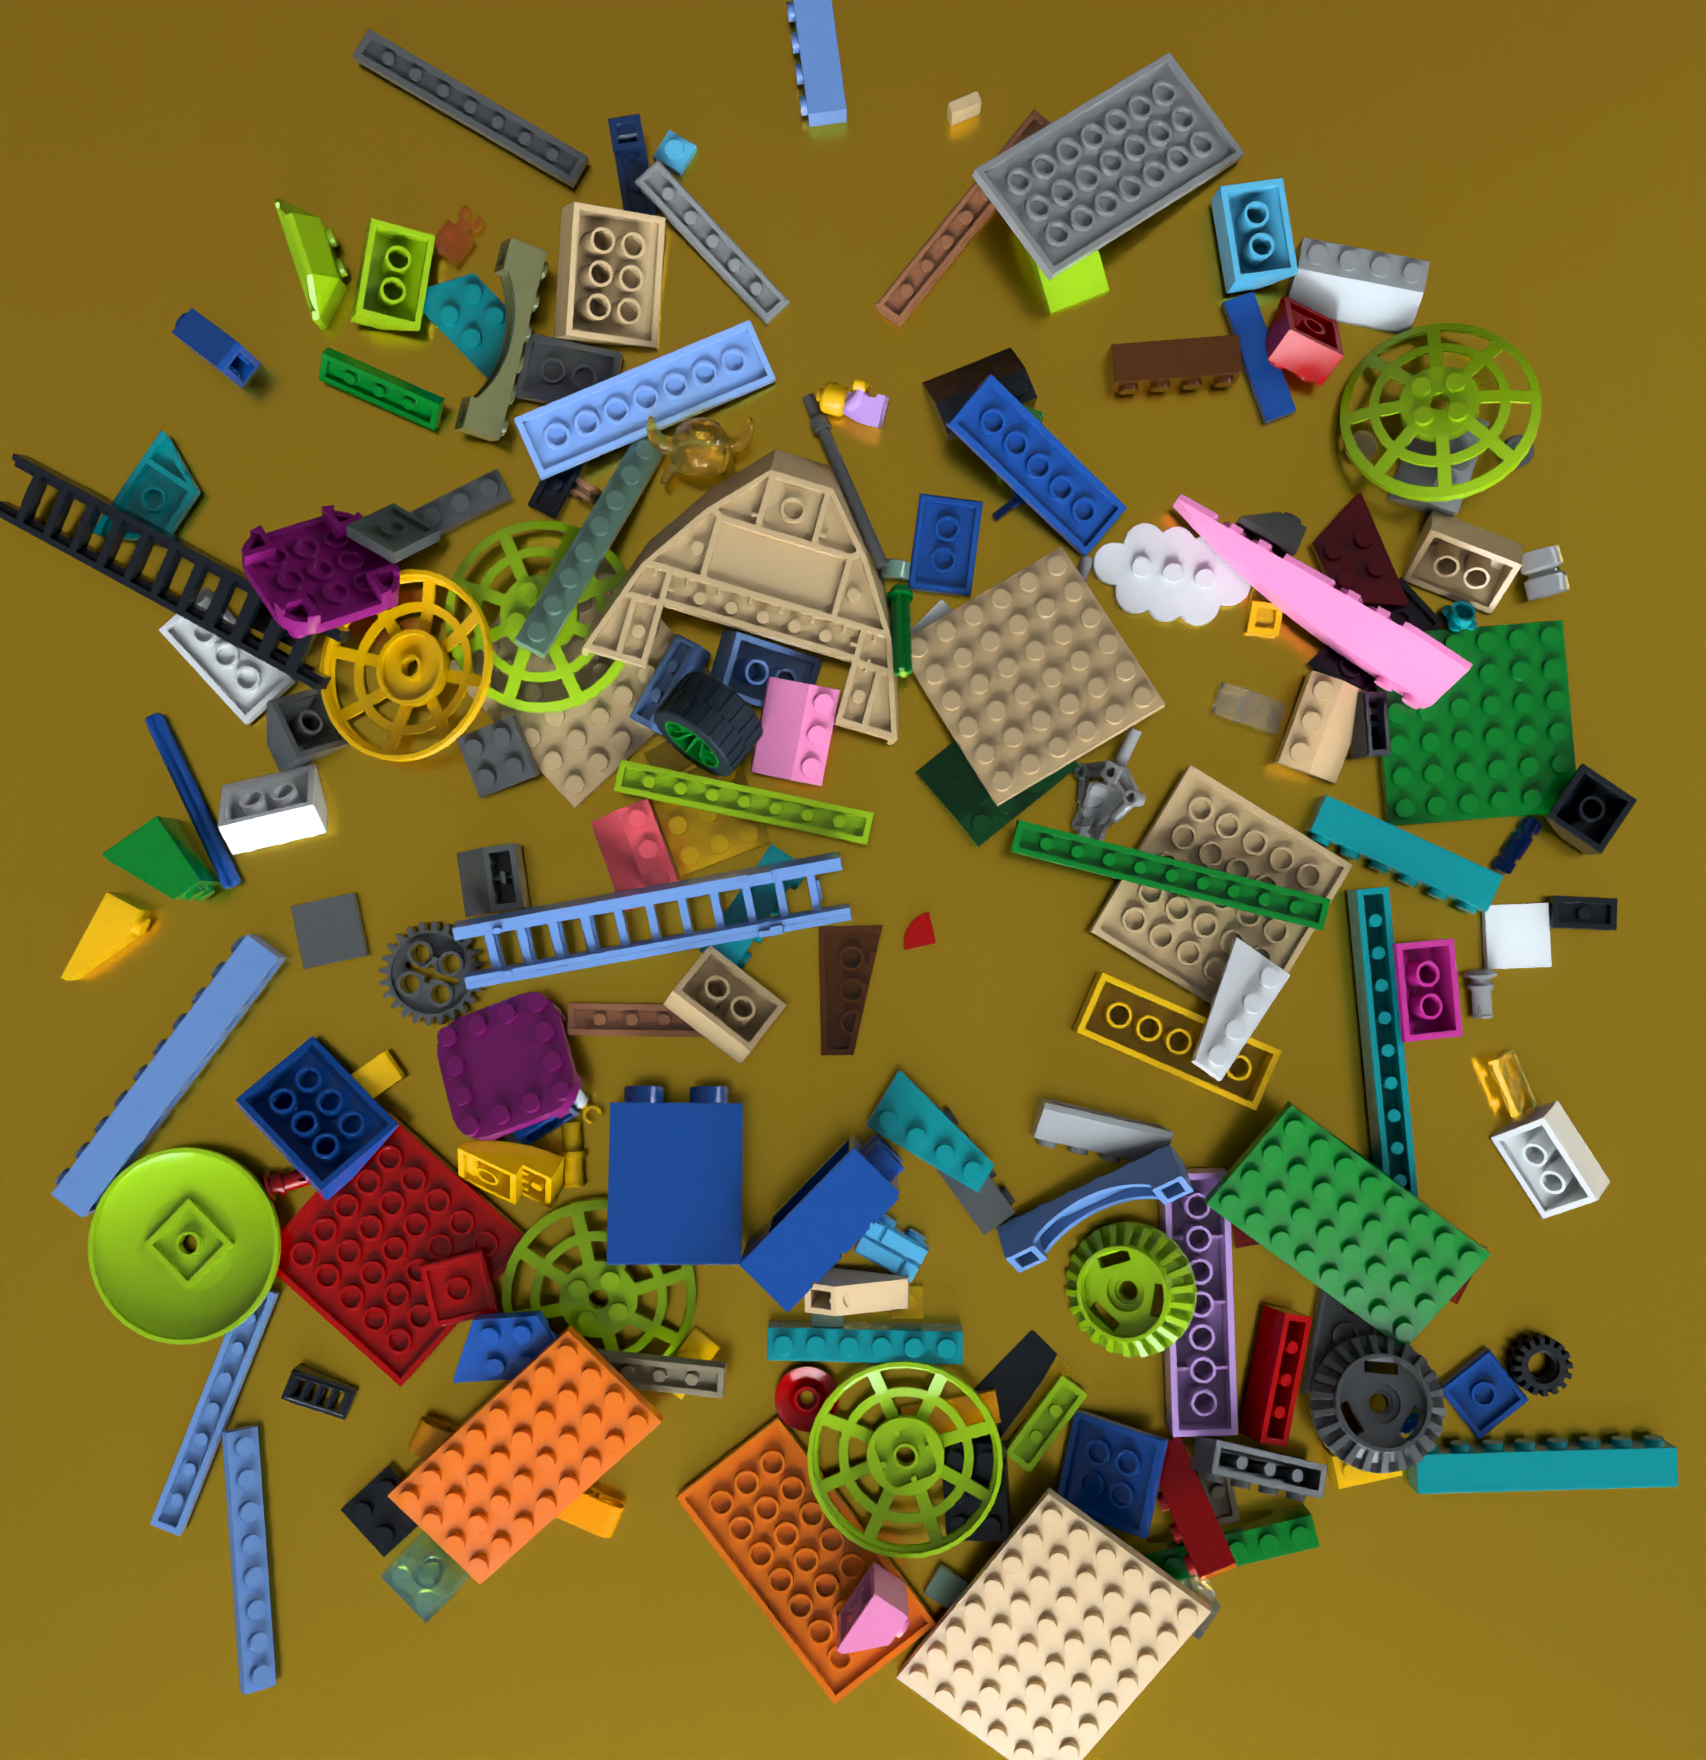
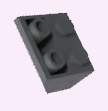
M510 843L457 853L465 917L530 908L521 844Z

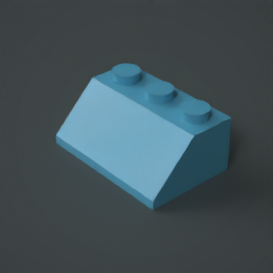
M1283 178L1220 186L1211 200L1226 294L1257 290L1297 275L1298 267Z

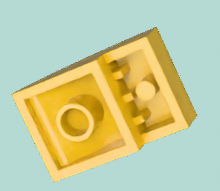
M505 1141L461 1142L457 1148L459 1177L514 1205L517 1204L523 1195L551 1208L563 1188L564 1157L547 1150Z

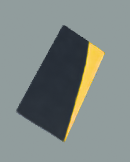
M1031 1330L974 1388L976 1392L995 1388L1001 1423H997L1000 1439L1005 1440L1030 1415L1060 1373L1067 1377L1072 1372V1368L1035 1331ZM990 1434L973 1438L972 1440H991Z

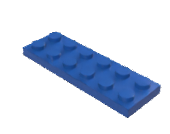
M992 374L985 377L946 423L950 430L1081 556L1088 555L1127 508Z

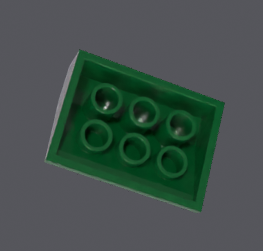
M953 741L915 773L975 847H979L1079 765L1076 761L1071 762L999 806L995 805L956 741Z

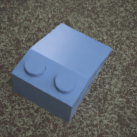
M723 630L710 676L727 685L748 705L762 709L768 676L815 685L822 659L738 631Z

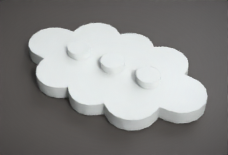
M1138 524L1126 534L1123 544L1108 543L1102 546L1093 558L1092 569L1096 578L1104 584L1115 586V600L1124 612L1141 614L1148 610L1150 615L1160 622H1170L1180 616L1188 624L1202 626L1209 623L1217 615L1220 606H1234L1241 603L1248 596L1251 585L1221 558L1201 536L1195 539L1183 527H1172L1162 532L1157 526L1152 524Z

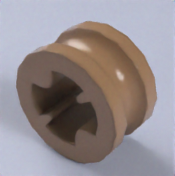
M576 478L575 483L577 486L575 489H571L569 493L582 502L594 506L596 504L595 497L600 496L602 491L594 485Z

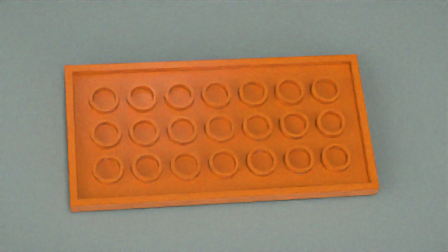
M570 1325L398 1482L387 1496L475 1581L481 1584L662 1422L664 1416Z
M779 1415L676 1495L678 1502L834 1704L937 1624L934 1616L888 1556H882L860 1547L833 1526L822 1511L813 1493L808 1474L807 1451ZM820 1469L822 1479L827 1478ZM834 1489L827 1492L842 1516L853 1526L865 1532L866 1528L837 1490ZM875 1562L906 1583L909 1608L908 1619L910 1623L904 1634L900 1638L895 1636L890 1645L841 1654L837 1651V1615L872 1563Z

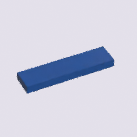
M1254 291L1224 301L1222 308L1232 335L1240 336L1241 361L1264 424L1295 413L1296 408L1282 369L1274 367L1267 360L1265 340L1268 330Z

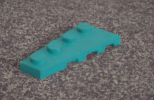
M899 1069L866 1123V1126L978 1193L993 1169L994 1163Z

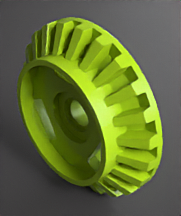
M1118 1222L1092 1232L1090 1236L1079 1244V1248L1070 1259L1072 1262L1066 1273V1278H1068L1066 1296L1070 1298L1071 1306L1069 1309L1071 1314H1075L1078 1319L1079 1328L1091 1336L1090 1340L1093 1343L1104 1346L1106 1348L1105 1351L1112 1354H1123V1357H1147L1167 1349L1184 1334L1192 1321L1196 1308V1280L1186 1255L1169 1236L1146 1224ZM1121 1250L1128 1251L1130 1260L1107 1267L1103 1266L1102 1256ZM1125 1281H1131L1136 1285L1137 1296L1134 1299L1127 1298L1123 1294L1122 1285ZM1157 1284L1162 1285L1164 1293L1163 1308L1160 1316L1153 1314ZM1096 1302L1120 1324L1117 1328L1101 1316L1095 1306Z

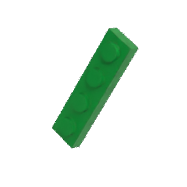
M327 347L322 352L319 380L434 431L439 427L445 398L330 347Z

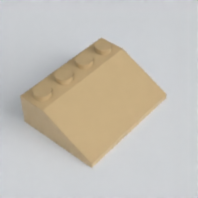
M572 202L562 207L554 338L590 344L657 348L666 217L580 202Z

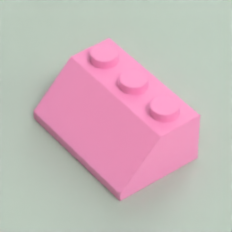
M768 676L760 717L763 735L755 744L750 771L822 786L840 690Z
M872 1563L837 1615V1651L839 1653L847 1654L887 1646L891 1644L895 1636L900 1638L904 1634L910 1623L908 1619L909 1608L906 1583L877 1563Z

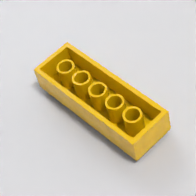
M1097 972L1072 1029L1077 1033L1255 1111L1282 1052L1249 1037L1222 1080L1217 1081L1191 1062L1203 1026L1208 1018L1103 972Z

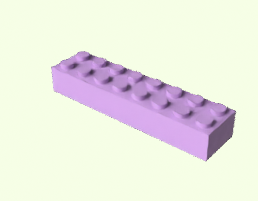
M1224 1168L1186 1169L1194 1191L1166 1205L1159 1200L1160 1231L1169 1236L1186 1255L1192 1267L1197 1288L1196 1308L1189 1327L1174 1344L1164 1350L1166 1427L1172 1437L1238 1435L1231 1222L1206 1205L1204 1198L1228 1171ZM1162 1287V1304H1163V1302H1164V1293H1163V1287Z

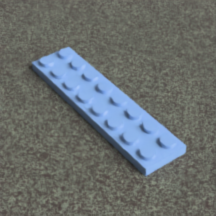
M748 320L514 418V422L542 481L775 382L776 378L751 321Z

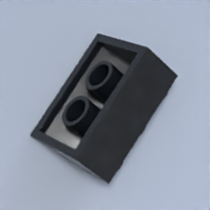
M1011 347L922 383L946 443L959 438L946 426V423L987 375L992 374L1022 405L1034 408L1037 395L1026 368Z

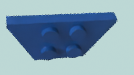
M540 1310L478 1314L472 1321L453 1378L454 1383L510 1380L557 1338L558 1335L551 1331L548 1321Z

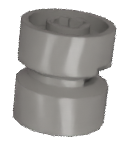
M1559 545L1523 554L1520 570L1522 575L1528 576V579L1524 582L1528 601L1570 590L1566 572L1559 569L1564 563Z

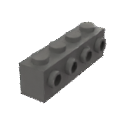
M1196 1436L1190 1470L1203 1472L1202 1479L1222 1483L1223 1477L1230 1478L1231 1486L1250 1490L1251 1484L1259 1485L1258 1492L1278 1496V1490L1286 1491L1285 1498L1305 1502L1306 1496L1323 1499L1328 1465L1217 1439Z

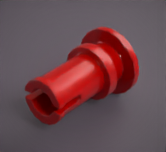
M296 1169L287 1172L278 1170L272 1176L269 1170H266L263 1174L264 1188L272 1202L276 1201V1194L287 1195L290 1190L310 1185Z

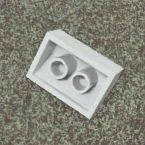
M315 763L281 773H272L222 785L218 828L232 855L327 833V808Z
M1558 1100L1530 1110L1491 1136L1493 1143L1543 1219L1598 1201L1610 1183V1180Z

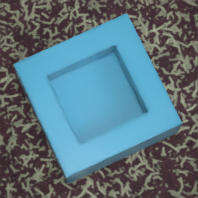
M669 130L653 155V160L655 162L658 159L667 170L682 177L696 154L697 147Z

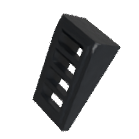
M1386 691L1360 692L1357 696L1351 759L1390 756ZM1369 702H1375L1374 708L1369 707Z
M299 1364L292 1370L281 1399L345 1420L358 1388ZM301 1379L306 1381L302 1392L297 1391ZM313 1384H317L319 1387L315 1396H309ZM326 1388L332 1389L327 1402L321 1401ZM338 1393H345L339 1408L333 1406Z

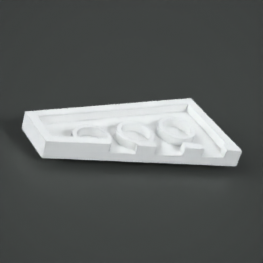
M1237 937L1232 942L1231 952L1227 963L1224 965L1217 993L1213 997L1207 1022L1203 1026L1191 1061L1217 1081L1222 1080L1290 977V974Z

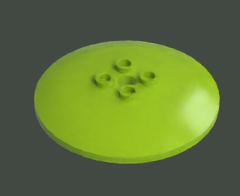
M195 1147L171 1148L158 1151L139 1159L123 1170L112 1181L100 1198L91 1220L88 1235L90 1272L94 1285L106 1307L120 1322L132 1331L148 1339L167 1344L184 1345L205 1342L220 1337L245 1322L262 1304L269 1293L278 1271L281 1256V1231L278 1216L271 1198L260 1181L236 1160L213 1150ZM187 1235H192L197 1240V1248L193 1253L188 1252L184 1248L183 1242Z

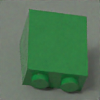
M156 816L102 853L108 861L174 900L191 901L197 899L198 902L203 901L214 894L215 890L213 888L220 884L219 878L178 819Z

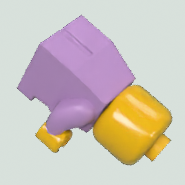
M854 379L852 389L855 392H850L849 387L829 381L824 385L823 389L819 388L816 401L820 402L819 408L822 413L836 417H842L845 414L858 423L882 429L890 397L881 394L871 397L869 394L872 385L869 382Z

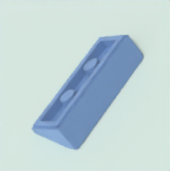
M676 634L629 717L663 736L654 721V712L687 673H700L711 655L710 652L701 645Z

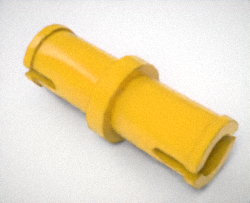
M581 1121L566 1122L561 1125L563 1152H560V1156L564 1157V1188L585 1186L583 1157H586V1151L582 1150Z

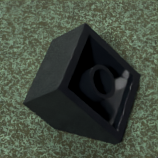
M1581 764L1545 818L1562 839L1584 854H1602L1637 799L1585 764Z

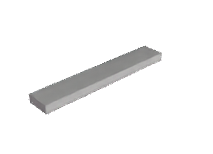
M658 159L635 180V185L766 326L790 304V301Z

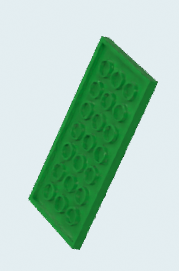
M1290 1101L1284 1105L1204 1198L1206 1205L1385 1336L1395 1338V1343L1400 1347L1404 1343L1410 1345L1491 1255L1484 1246Z

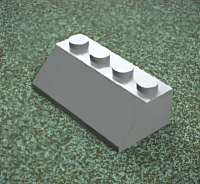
M1302 238L1295 249L1298 274L1290 277L1286 297L1339 323L1396 334L1412 328L1424 295L1430 261L1311 238Z
M1039 1097L1031 1135L1033 1138L1038 1139L1037 1144L1050 1148H1056L1057 1143L1068 1145V1151L1080 1155H1087L1088 1150L1101 1153L1100 1159L1119 1163L1120 1158L1129 1159L1134 1162L1151 1154L1158 1148L1170 1145L1174 1133L1164 1125Z

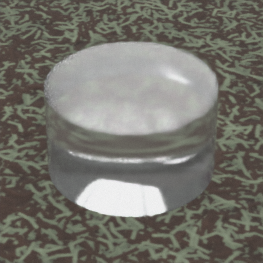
M1360 430L1355 432L1353 436L1357 446L1368 460L1377 450V439L1371 432Z

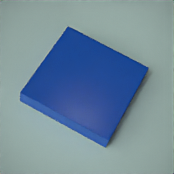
M1487 1347L1483 1348L1439 1383L1440 1388H1443L1444 1398L1478 1440L1529 1401Z

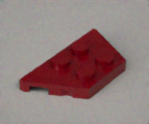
M1358 493L1316 538L1311 548L1322 573L1335 581V589L1345 588L1361 595V599L1364 601L1363 605L1377 607V605H1388L1403 609L1409 605L1408 599L1362 493Z

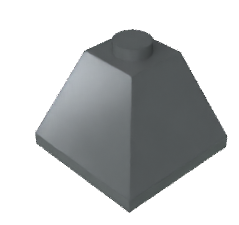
M1281 512L1241 516L1235 522L1237 526L1244 529L1247 539L1257 541L1262 539L1272 545L1271 550L1273 553L1281 558H1284L1286 553L1292 557L1296 554L1307 527L1300 524L1301 520L1297 516L1288 512L1284 514Z
M310 689L267 702V745L280 773L308 765L349 745L329 719L323 704L321 689Z

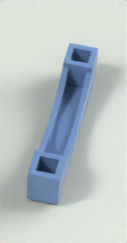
M1168 1145L1154 1150L1151 1154L1141 1159L1126 1163L1122 1168L1105 1176H1099L1078 1189L1070 1190L1055 1200L1040 1204L1034 1210L1011 1218L1008 1222L998 1226L997 1231L1005 1259L1021 1273L1048 1260L1046 1254L1065 1233L1084 1219L1101 1210L1120 1203L1141 1199H1158L1166 1205L1194 1190L1183 1160L1173 1147Z

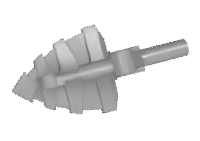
M1133 727L1129 728L1114 761L1107 759L1106 761L1088 764L1079 763V766L1074 770L1075 776L1079 778L1077 802L1079 804L1078 812H1076L1075 818L1072 821V827L1078 831V835L1102 841L1106 836L1105 831L1114 822L1118 823L1133 807L1139 808L1144 805L1145 795L1140 791L1130 772L1131 769L1126 767L1142 733L1141 731ZM1093 779H1104L1102 782L1095 781L1090 783Z

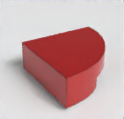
M929 912L921 914L908 926L904 937V950L936 943Z

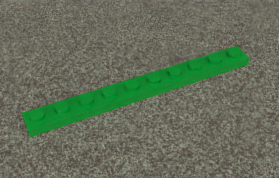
M1021 820L1016 821L1009 852L1322 931L1331 899Z

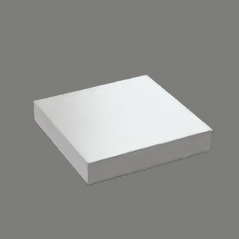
M1549 903L1490 905L1488 911H1481L1484 969L1552 967Z

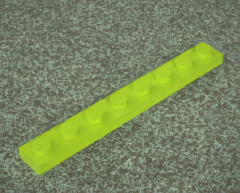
M620 759L614 786V792L864 845L868 844L874 816L873 812Z

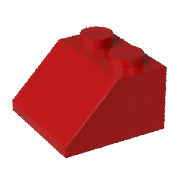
M1286 296L1282 297L1265 340L1267 360L1278 369L1285 368L1294 372L1297 377L1305 382L1312 381L1322 386L1344 357L1338 324L1336 321Z

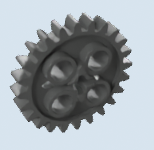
M433 921L430 930L426 922H420L419 932L413 926H408V937L401 933L396 934L400 944L388 943L387 946L393 953L392 955H383L381 957L389 964L388 967L379 969V972L387 974L388 979L379 982L380 985L390 987V990L383 995L384 998L394 997L396 999L391 1008L404 1007L401 1013L403 1018L413 1013V1023H419L424 1016L426 1026L432 1025L434 1017H436L439 1025L445 1024L446 1014L452 1021L458 1019L457 1009L464 1014L468 1013L469 1010L465 1003L474 1004L478 1001L472 995L473 991H483L482 987L467 990L464 976L467 972L477 971V968L485 965L484 961H475L474 958L481 950H470L469 948L474 939L455 940L454 935L451 934L452 924H446L441 931L439 921ZM421 944L426 945L429 949V957L424 962H421L416 957V949ZM451 954L456 955L460 961V967L455 972H451L446 966V960ZM410 962L424 969L434 968L436 973L459 979V984H453L442 978L430 980L431 975L406 967V963ZM411 974L416 976L419 981V987L415 992L409 991L405 984L407 977ZM440 985L446 986L450 993L445 1003L440 1002L436 998V989Z

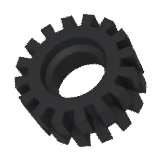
M1531 1333L1525 1334L1526 1339L1519 1337L1516 1340L1518 1342L1517 1347L1511 1345L1509 1348L1513 1352L1512 1356L1507 1355L1506 1361L1511 1363L1510 1366H1507V1369L1513 1375L1511 1376L1512 1379L1520 1387L1536 1396L1540 1394L1545 1397L1548 1396V1392L1554 1395L1559 1393L1557 1387L1560 1386L1564 1389L1567 1386L1563 1382L1565 1377L1570 1380L1572 1374L1568 1372V1368L1573 1369V1363L1568 1360V1358H1571L1569 1352L1564 1350L1565 1347L1561 1343L1541 1333H1536V1336ZM1536 1353H1546L1550 1358L1551 1366L1545 1375L1533 1376L1529 1371V1360Z

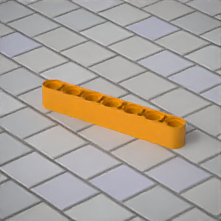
M422 1416L408 1445V1449L413 1454L425 1459L457 1428L436 1418ZM589 1487L557 1515L556 1518L597 1536L611 1538L625 1506L618 1499Z

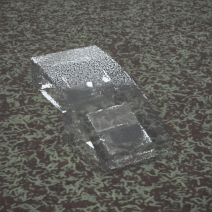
M1221 682L1211 713L1236 723L1247 724L1268 734H1277L1287 704L1251 690Z

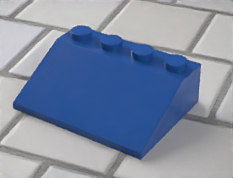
M314 1036L309 1038L235 1099L245 1116L326 1201L353 1179L399 1127L397 1122Z

